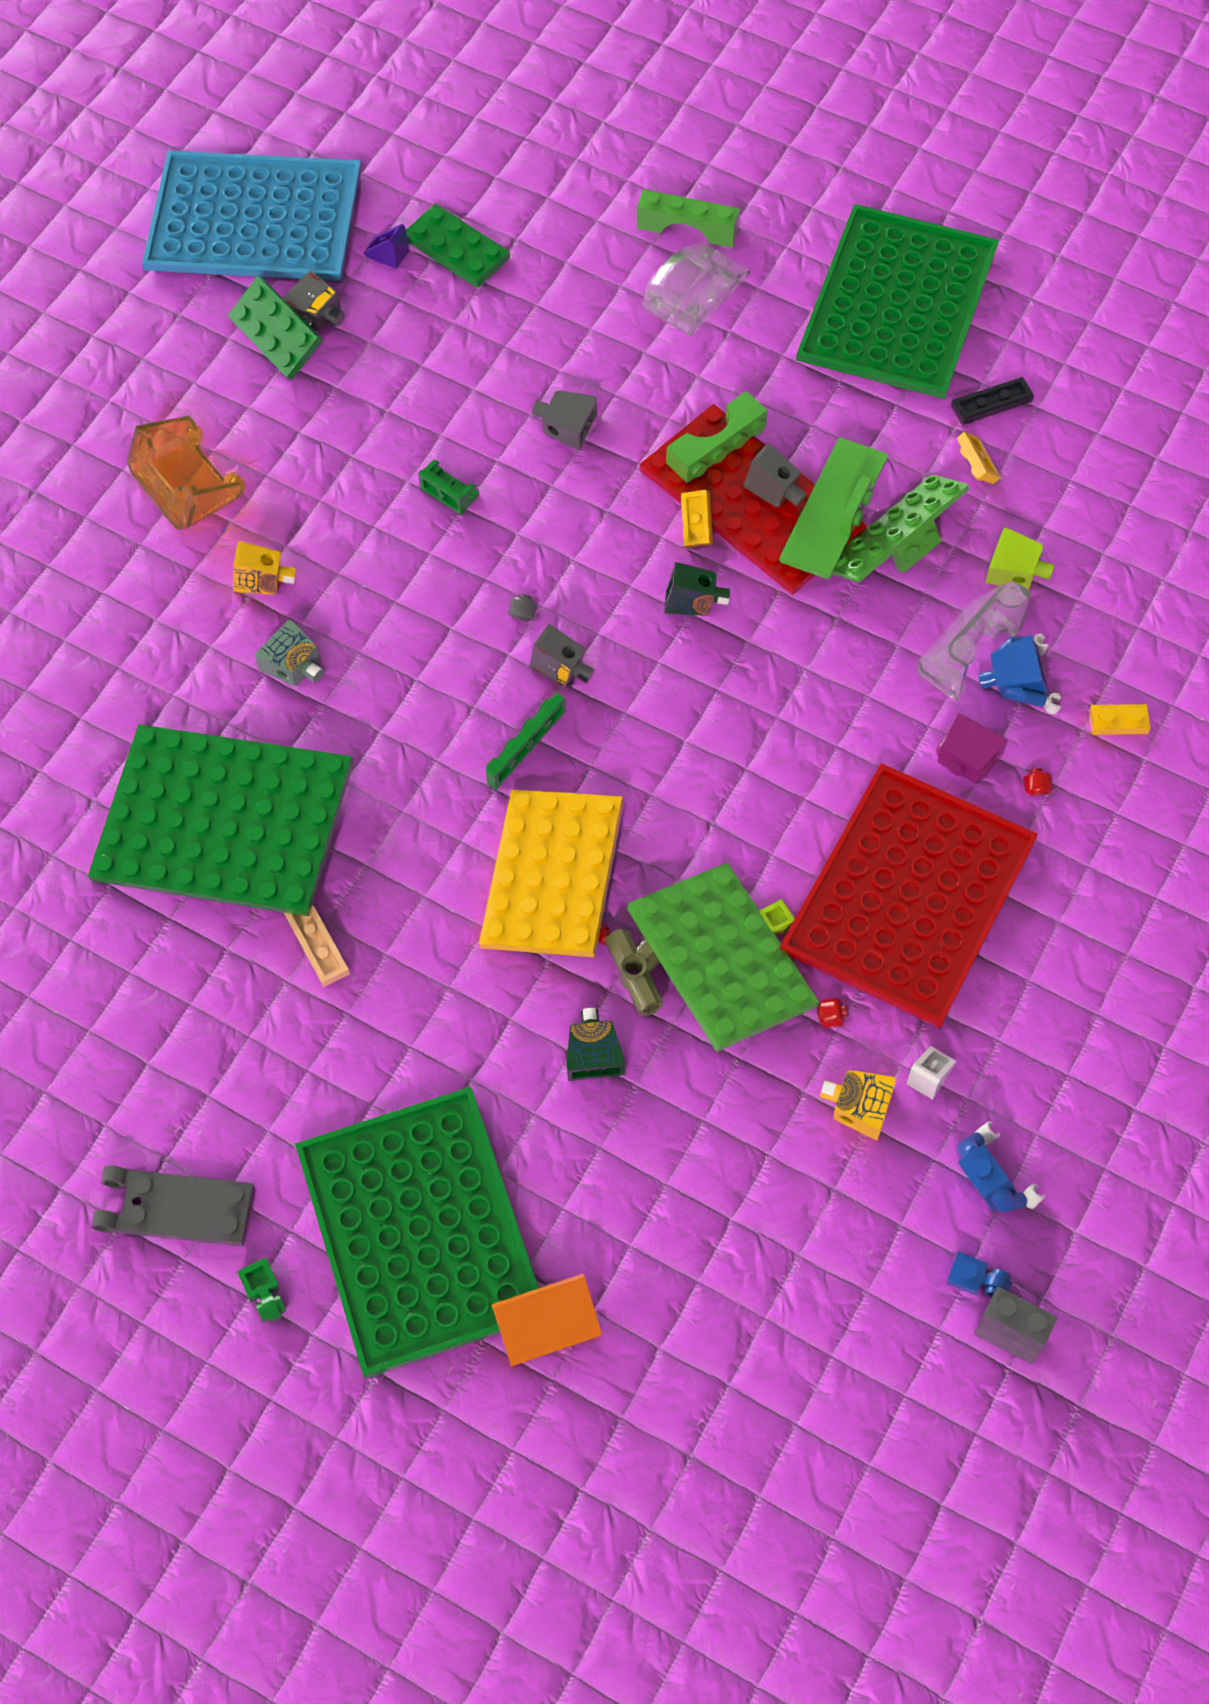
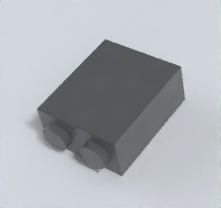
M997 1287L974 1335L1033 1365L1044 1348L1058 1317Z

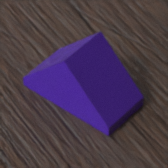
M400 224L376 235L363 254L367 258L397 269L409 252L406 227Z

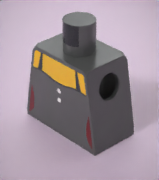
M310 270L283 297L315 331H320L328 322L339 326L344 320L345 313L339 310L338 293Z
M548 623L534 644L529 668L564 686H568L574 677L587 684L595 672L594 668L583 663L586 651L584 647Z

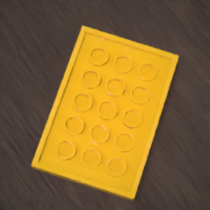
M511 789L479 945L482 949L595 958L624 804L622 796Z

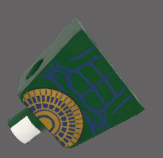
M675 562L666 588L664 613L706 616L710 612L712 603L728 605L730 589L716 587L717 574L713 571Z
M596 1008L583 1009L580 1012L582 1023L572 1024L569 1029L568 1081L625 1075L624 1057L613 1022L599 1021V1013Z

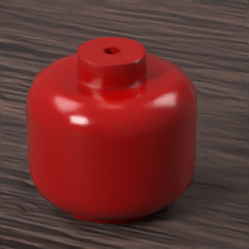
M1042 768L1031 769V773L1023 777L1025 792L1031 796L1048 795V793L1053 791L1052 776L1048 772H1043Z
M839 998L822 1000L817 1006L818 1019L823 1027H841L845 1023L844 1017L849 1016L847 1005H843Z

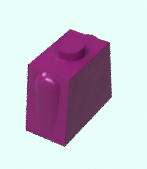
M958 712L952 726L936 748L937 762L949 768L953 774L963 776L977 784L980 779H984L988 775L994 764L1004 754L1008 740Z

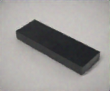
M1020 377L952 400L951 407L961 424L965 425L1033 402L1034 395L1024 378Z

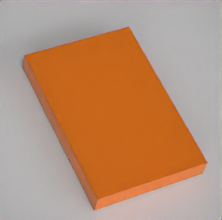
M584 1274L492 1304L511 1367L602 1336Z

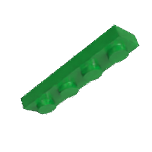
M556 692L550 700L546 699L541 704L538 713L532 719L526 720L521 728V732L515 738L508 740L503 752L497 758L494 757L486 766V779L489 786L497 790L566 713L565 698Z

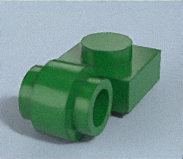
M263 1258L238 1270L237 1273L250 1302L257 1299L261 1301V1303L255 1306L262 1322L269 1320L271 1323L281 1318V1314L286 1312V1309L279 1294L275 1296L271 1294V1292L280 1288L267 1259Z

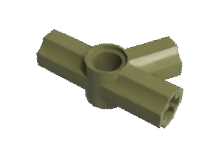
M621 928L611 932L609 936L605 937V944L619 971L621 984L627 989L639 1016L644 1015L647 1017L655 1014L663 1007V1001L650 973L660 963L659 959L646 939L636 947L628 929L623 930ZM637 970L640 973L633 975L629 974L628 971Z

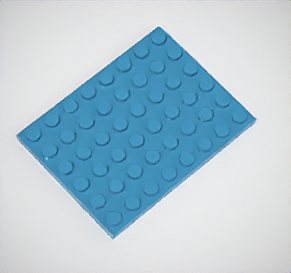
M168 150L142 261L144 271L253 277L258 275L260 277L302 279L310 270L322 280L342 281L361 173V161Z

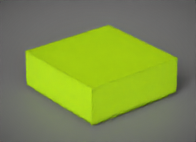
M783 899L759 910L776 937L788 931L795 919Z

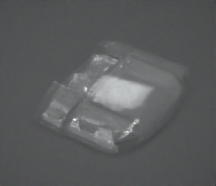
M703 242L686 246L671 255L655 271L646 286L645 300L642 302V308L692 336L750 274L751 269Z

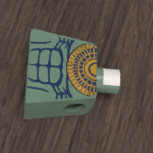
M290 619L254 654L259 670L292 686H297L305 677L317 683L325 672L318 665L321 661L318 647Z

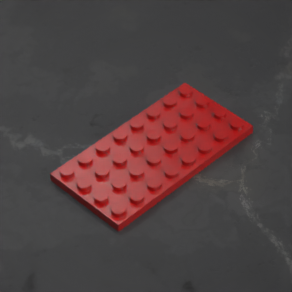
M712 404L640 463V471L680 504L681 493L701 490L709 491L712 530L791 595H794L816 575L783 564L779 560L816 484L802 473L800 474L796 486L807 493V496L798 507L788 499L780 507H775L746 489L743 485L751 462L766 446L755 436L748 439L741 448L734 449L727 454L720 463H715L706 469L702 476L695 477L688 483L666 463L667 447L686 433L697 437H710L725 429L727 426L726 413L715 404ZM861 521L859 527L855 526L846 546L849 545L852 539L858 537L867 529L865 523Z

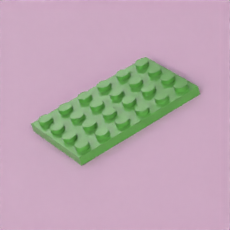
M728 862L629 902L627 906L628 912L716 1052L817 1007L818 999L789 955L779 949L780 941L763 919L759 909Z

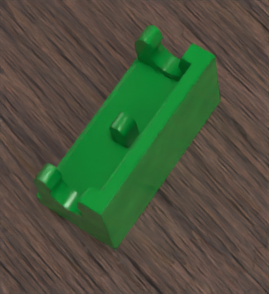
M432 460L418 473L420 489L462 515L480 496L479 491L475 489L476 485L470 483L468 486L443 471L442 467L438 466L439 461Z

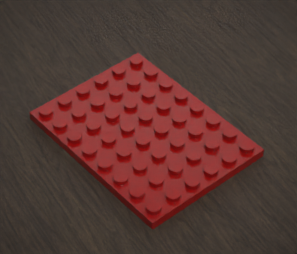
M880 763L779 949L808 966L941 1029L1037 840L1038 834Z

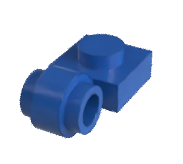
M959 1251L947 1280V1284L977 1295L979 1287L982 1286L985 1289V1295L992 1298L997 1287L1009 1292L1012 1282L1010 1281L1011 1275L1000 1269H993L992 1273L985 1274L988 1263Z

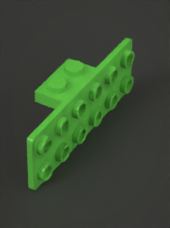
M838 438L780 555L779 561L819 577L830 579L855 526L859 527L862 521L865 505L869 506L872 500L873 488L887 461L888 454L844 438Z
M936 475L925 478L918 487L907 493L900 502L889 508L882 517L870 524L863 533L849 542V545L844 548L832 574L860 582L891 555L897 570L905 573L941 542L934 519L969 490L968 484Z

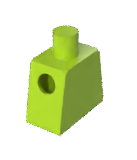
M1004 527L990 563L985 583L1027 590L1030 588L1034 576L1050 580L1055 564L1040 560L1044 547L1041 543Z

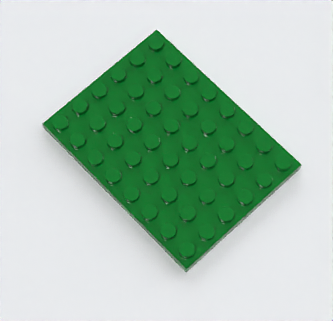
M854 204L796 353V361L945 399L999 240Z
M138 724L88 877L91 881L309 916L354 760L352 756Z
M471 1086L295 1143L364 1379L499 1334L500 1330L492 1304L538 1289Z

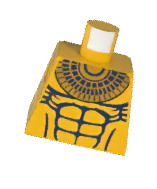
M238 541L233 563V592L274 595L277 593L279 582L295 583L296 568L281 566V552Z
M849 1070L846 1072L843 1085L825 1080L820 1098L837 1103L833 1115L836 1121L872 1139L878 1140L896 1077Z

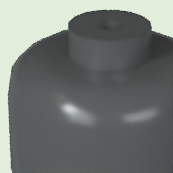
M521 594L520 597L512 598L508 614L514 619L532 620L537 610V604L531 600V596Z

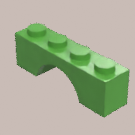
M643 189L637 205V229L661 233L669 225L686 224L701 231L709 243L732 248L734 246L739 230L740 208Z
M745 391L727 404V426L724 430L710 437H697L686 433L667 447L666 463L687 483L695 477L702 476L710 466L720 463L731 451L741 448L752 436L762 433L767 425L768 410Z

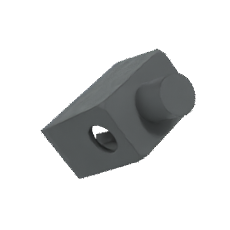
M558 390L554 393L550 403L536 400L532 415L543 418V433L576 450H580L598 413L597 396Z
M768 443L752 460L743 486L775 507H780L786 499L798 507L807 496V493L796 486L801 474L800 471Z

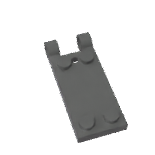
M112 1165L104 1166L101 1184L111 1188H127L122 1214L119 1215L106 1210H96L93 1214L92 1229L104 1233L131 1234L233 1246L244 1245L254 1191L253 1183L134 1171ZM135 1199H141L139 1205H133Z

